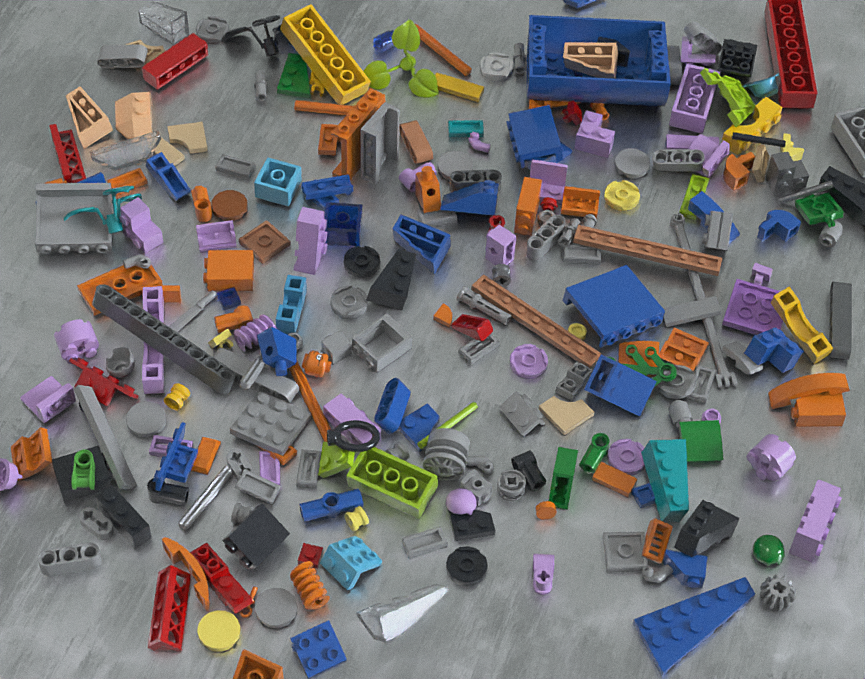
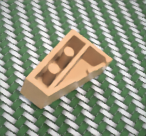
M565 42L563 59L566 68L597 78L616 79L618 59L616 43Z
M81 86L66 95L77 134L84 149L113 131L108 117Z

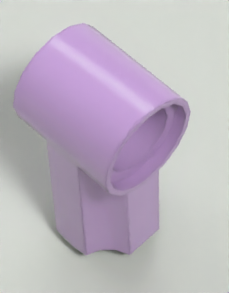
M427 162L414 170L410 168L405 169L399 175V180L410 192H414L415 174L422 172V167L430 166L435 175L437 174L431 162Z

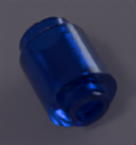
M388 30L374 37L373 46L376 51L382 53L394 47L392 42L393 30Z

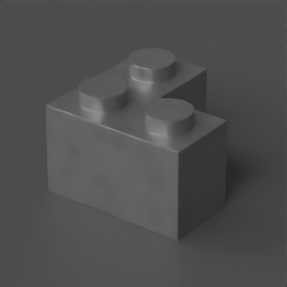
M787 151L771 155L765 179L772 193L776 194L805 188L809 174L802 161L793 162Z

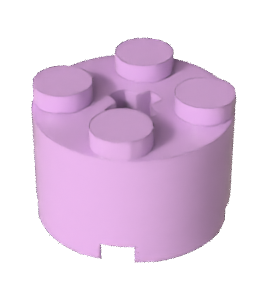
M78 319L67 322L61 326L62 330L59 332L56 330L54 333L60 354L68 364H72L69 362L70 358L77 360L78 357L92 358L97 355L96 350L99 347V342L89 321L84 323Z
M774 434L766 435L746 456L747 460L756 470L757 477L761 480L777 481L795 464L796 455L792 447L786 441L782 443L778 440L779 436Z

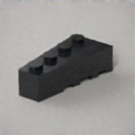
M829 166L821 176L819 184L832 181L833 188L820 191L819 193H829L845 214L849 213L855 218L856 223L865 226V184Z

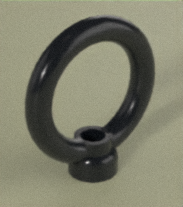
M360 420L345 421L337 425L333 430H327L328 446L336 445L349 452L368 451L374 448L380 440L378 429L374 425ZM350 428H360L370 432L372 438L363 444H351L341 439V432Z

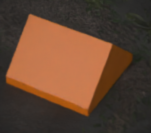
M244 649L242 650L233 679H284L283 667Z

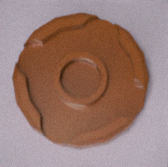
M225 190L214 196L211 201V208L214 216H218L221 220L235 221L243 217V214L247 212L248 204L245 195L235 190Z

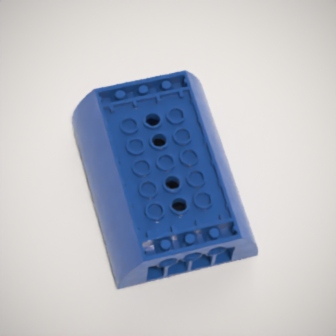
M529 15L526 55V100L566 102L574 100L575 102L666 105L671 82L665 21ZM598 37L615 39L630 50L627 67L617 66L616 79L597 78L566 68L563 59L565 42L597 43Z

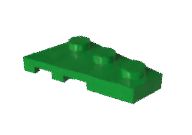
M289 53L277 86V94L311 99L307 64L299 54Z

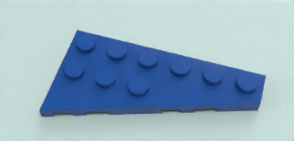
M743 577L635 618L633 624L661 676H663L673 665L678 664L686 654L692 652L713 634L720 625L727 622L728 618L735 612H738L755 597V592L747 578Z

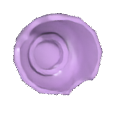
M457 488L447 495L445 505L454 514L467 513L471 515L474 509L476 510L477 503L476 497L471 491Z

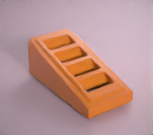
M656 518L651 520L647 528L642 556L661 564L673 526ZM657 530L661 532L662 535L655 533V531ZM653 537H656V538L660 539L661 541L659 542V541L653 539ZM651 543L659 546V549L651 546ZM649 550L658 553V555L656 556L649 553Z

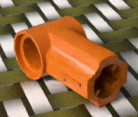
M202 185L195 186L191 190L196 219L199 222H208L212 219V209L207 188L202 187Z
M243 305L237 307L232 313L215 316L214 321L217 332L221 333L226 329L233 330L239 328L240 330L241 326H246L248 322H252L253 317L250 308Z

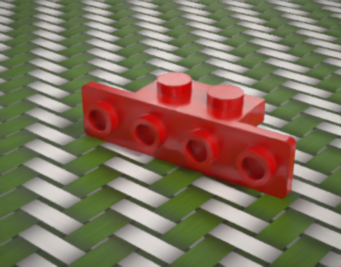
M78 357L77 360L70 358L69 362L83 369L74 387L78 385L92 387L100 403L108 406L117 389L130 397L138 399L139 395L134 393L135 389L127 384H124V386L118 384L119 379L111 375L108 377L104 376L103 370L95 366L90 368L87 366L89 362Z

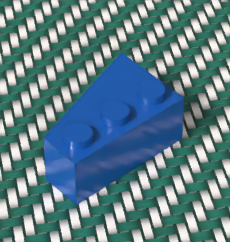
M401 214L392 228L394 240L406 251L415 253V259L435 275L451 247L450 234Z

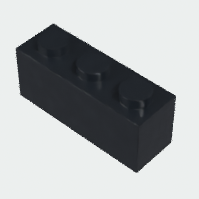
M113 485L95 496L98 510L112 522V525L134 549L152 538L149 524Z

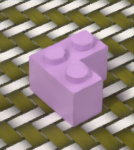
M590 111L585 112L576 134V150L606 158L609 157L613 147L615 131L601 128L603 115Z
M139 197L120 207V220L124 230L122 232L133 241L137 249L140 248L146 254L163 243L162 231L151 221L149 207Z

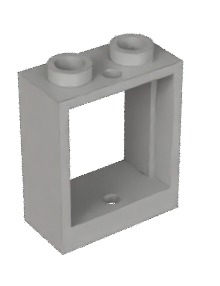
M388 314L352 337L353 353L356 356H360L365 361V364L369 368H373L377 373L412 349V336ZM385 332L397 345L377 358L365 345Z

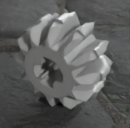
M777 574L773 578L768 576L760 587V598L764 599L763 604H770V609L777 607L779 612L783 607L788 609L796 598V587H792V580H785V575L782 578H779Z

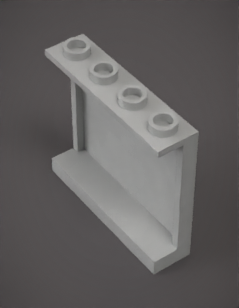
M111 183L36 184V252L48 254L50 252L69 253L78 251L79 253H87L89 251L105 253L112 251V234H109L107 224L103 225L101 218L96 212L75 214L64 221V217L69 212L84 207L98 208L103 217L107 219L106 215L112 214V194L104 196L103 192L111 189Z

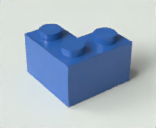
M775 327L753 336L744 354L757 365L770 361L784 373L795 367L804 351L798 347L797 343L784 335L783 331Z

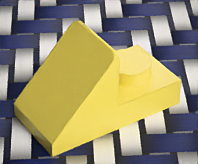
M784 133L782 140H785L786 144L785 148L780 147V153L788 151L793 162L802 160L804 149L793 147L791 134Z

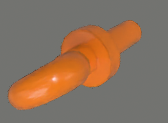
M253 586L250 593L253 603L246 607L250 610L249 613L244 615L240 611V615L244 618H247L252 614V608L250 606L255 604V601L253 599L258 590V588L255 586Z

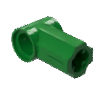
M597 433L592 437L591 444L579 463V467L588 474L595 473L602 459L608 454L610 440L606 434Z

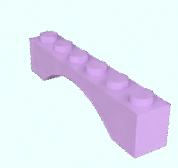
M162 286L143 287V309L164 323ZM144 342L142 363L144 394L164 393V355Z

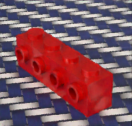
M194 33L190 34L149 63H146L142 67L143 80L155 89H160L208 56L207 42Z

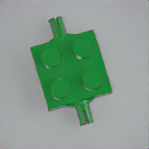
M829 193L811 194L805 198L795 200V207L809 225L826 222L828 227H834L835 221L833 220L843 218L844 211Z

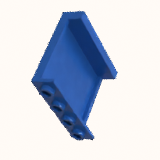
M627 265L567 287L562 300L566 306L573 303L600 336V348L612 345L618 340L627 339L633 334L642 333L648 328L659 326L665 314L662 306Z

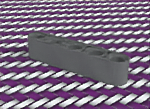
M834 281L831 283L829 309V343L833 347L829 355L831 358L850 359L852 347V284Z

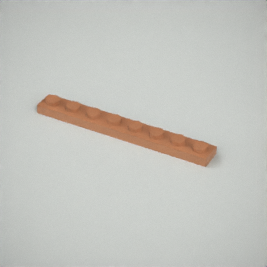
M578 225L573 243L714 276L719 275L722 262L721 257Z
M484 274L472 284V291L480 294L499 309L511 314L512 318L575 361L592 369L600 355H602Z

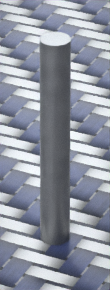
M828 181L779 197L781 204L833 188L832 181Z

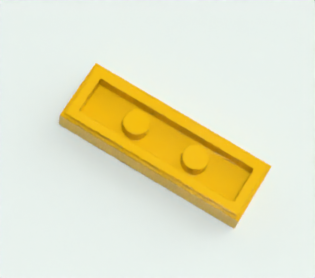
M438 72L435 74L439 91L479 102L484 92V86Z

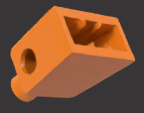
M424 166L421 169L422 172L415 174V194L424 213L441 210L439 182L432 167Z

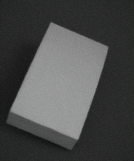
M737 341L723 346L722 353L736 360L735 367L742 370L743 373L750 375L763 369L762 364L757 365L744 354L747 348Z
M576 361L567 371L566 377L556 386L555 392L572 401L590 378L593 369Z

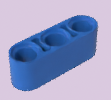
M393 378L386 384L374 417V421L387 434H392L399 428L411 395V391L399 378Z

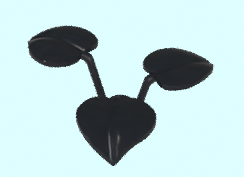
M280 15L269 16L252 22L253 27L264 24L267 38L263 40L264 43H262L252 27H240L230 30L224 35L223 40L225 42L234 35L250 31L260 44L261 49L265 50L267 57L280 53L277 46V32L281 31V25L272 29L274 32L273 39V37H270L267 23L279 20Z

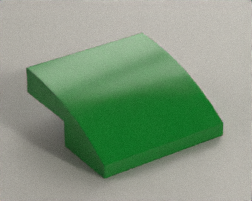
M719 420L679 422L680 439H686L687 462L723 460Z

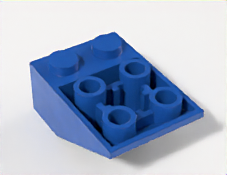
M600 355L584 390L640 416L657 381L604 355Z

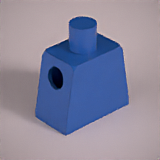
M270 327L257 335L262 358L265 364L275 368L277 376H285L287 369L297 362L296 339Z

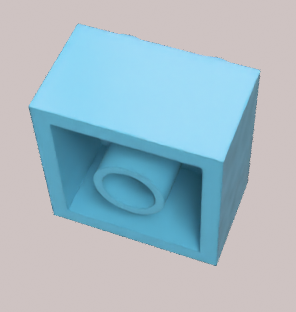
M267 157L254 182L255 197L289 207L302 182L301 166Z

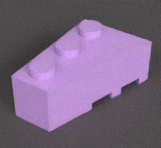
M302 207L297 220L296 241H298L299 250H295V256H298L294 264V271L312 275L316 274L323 254H326L328 244L325 243L327 239V232H325L327 220L324 219V211Z

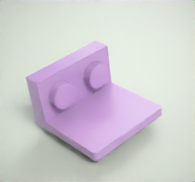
M688 36L682 37L681 62H684L685 65H695L696 62L704 66H711L712 63H715L716 54L692 53V42L689 41Z
M699 134L688 148L701 150L704 153L703 169L696 172L710 178L729 154V143L723 140L719 145L706 136ZM700 159L693 160V162L701 161Z
M532 160L530 178L542 180L541 202H543V198L550 197L556 199L557 204L562 205L567 165Z
M52 376L20 397L21 401L43 423H46L76 402L73 387L69 383L62 386Z

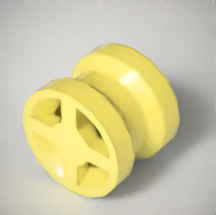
M361 506L356 507L353 512L348 511L344 514L345 520L353 532L358 530L361 525L366 526L369 524L368 517Z

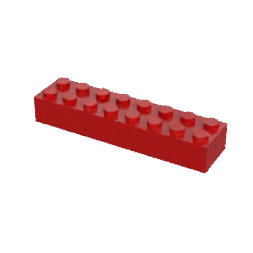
M767 0L764 14L774 75L779 74L775 77L778 87L779 105L782 108H814L818 93L801 0Z

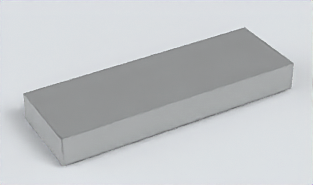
M717 296L663 308L665 310L663 319L666 327L721 314Z

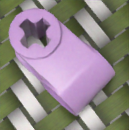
M533 554V588L536 593L546 595L552 589L554 555Z

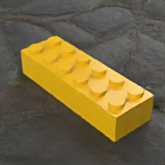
M312 4L283 18L280 30L337 104L344 105L368 91L371 81Z

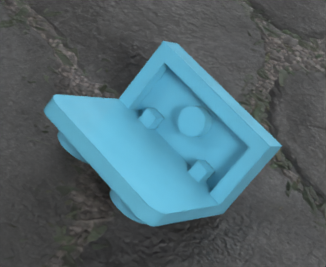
M352 536L330 544L320 564L343 587L350 590L354 587L362 572L380 566L382 560L362 539Z

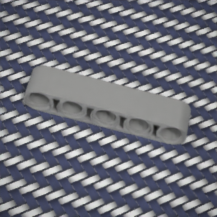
M219 348L213 355L215 359L234 371V382L241 384V379L253 363L224 348ZM264 367L249 389L255 392L262 391L287 403H291L300 388L291 379L277 376L276 372Z

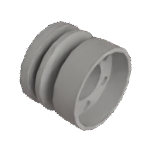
M438 428L433 430L429 434L427 451L423 460L424 470L437 475L438 479L442 480L461 478L465 471L470 440L465 434L455 429Z

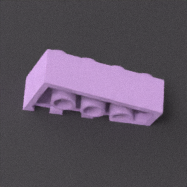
M817 480L789 550L790 554L810 562L813 561L815 555H820L823 548L820 541L821 539L826 540L830 530L826 528L827 523L832 524L836 514L832 510L834 507L838 509L842 497L838 496L841 488Z

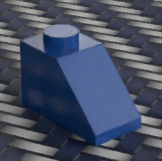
M665 551L663 564L671 566L673 569L672 575L681 585H686L690 588L703 587L706 576L707 556L696 555L691 557L683 552Z

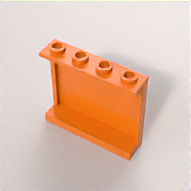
M370 88L331 132V135L341 139V162L333 170L332 177L349 174L351 180L361 168V128L385 102V94Z

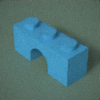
M287 275L284 286L283 305H279L275 319L277 330L287 335L297 331L307 293L306 277Z

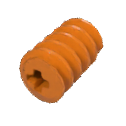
M311 561L303 562L296 566L290 574V579L297 589L301 601L304 602V607L308 610H315L323 607L329 601L330 596H325L327 590L323 588L324 584L319 582L320 577L315 575L317 571L315 568H312L313 563Z

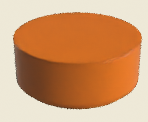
M543 501L535 507L536 516L539 519H551L557 513L555 504L550 501Z

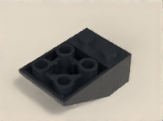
M724 39L717 71L751 77L758 45L739 42L733 39Z

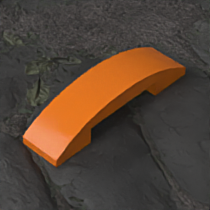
M818 373L787 381L769 391L768 394L772 409L791 405L790 400L826 391H829L831 396L850 390L845 374Z
M167 537L162 538L163 550L172 563L176 564L182 561L197 582L194 584L195 596L207 611L210 609L207 580L200 564L182 545Z

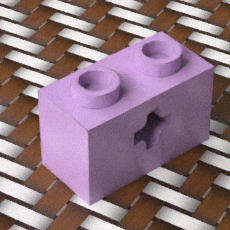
M501 225L491 229L486 235L485 259L494 265H508L514 260L516 235Z

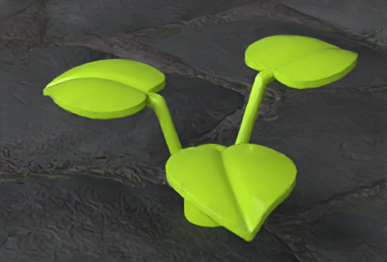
M409 19L398 26L392 34L394 46L397 49H404L403 52L406 57L401 59L400 64L387 70V65L384 61L376 60L368 64L363 72L371 81L370 87L380 90L389 85L391 81L389 72L398 68L404 71L411 70L414 77L408 83L411 92L423 98L437 96L439 91L434 73L429 69H420L415 74L416 59L408 54L407 50L414 52L418 49L420 35L414 22Z

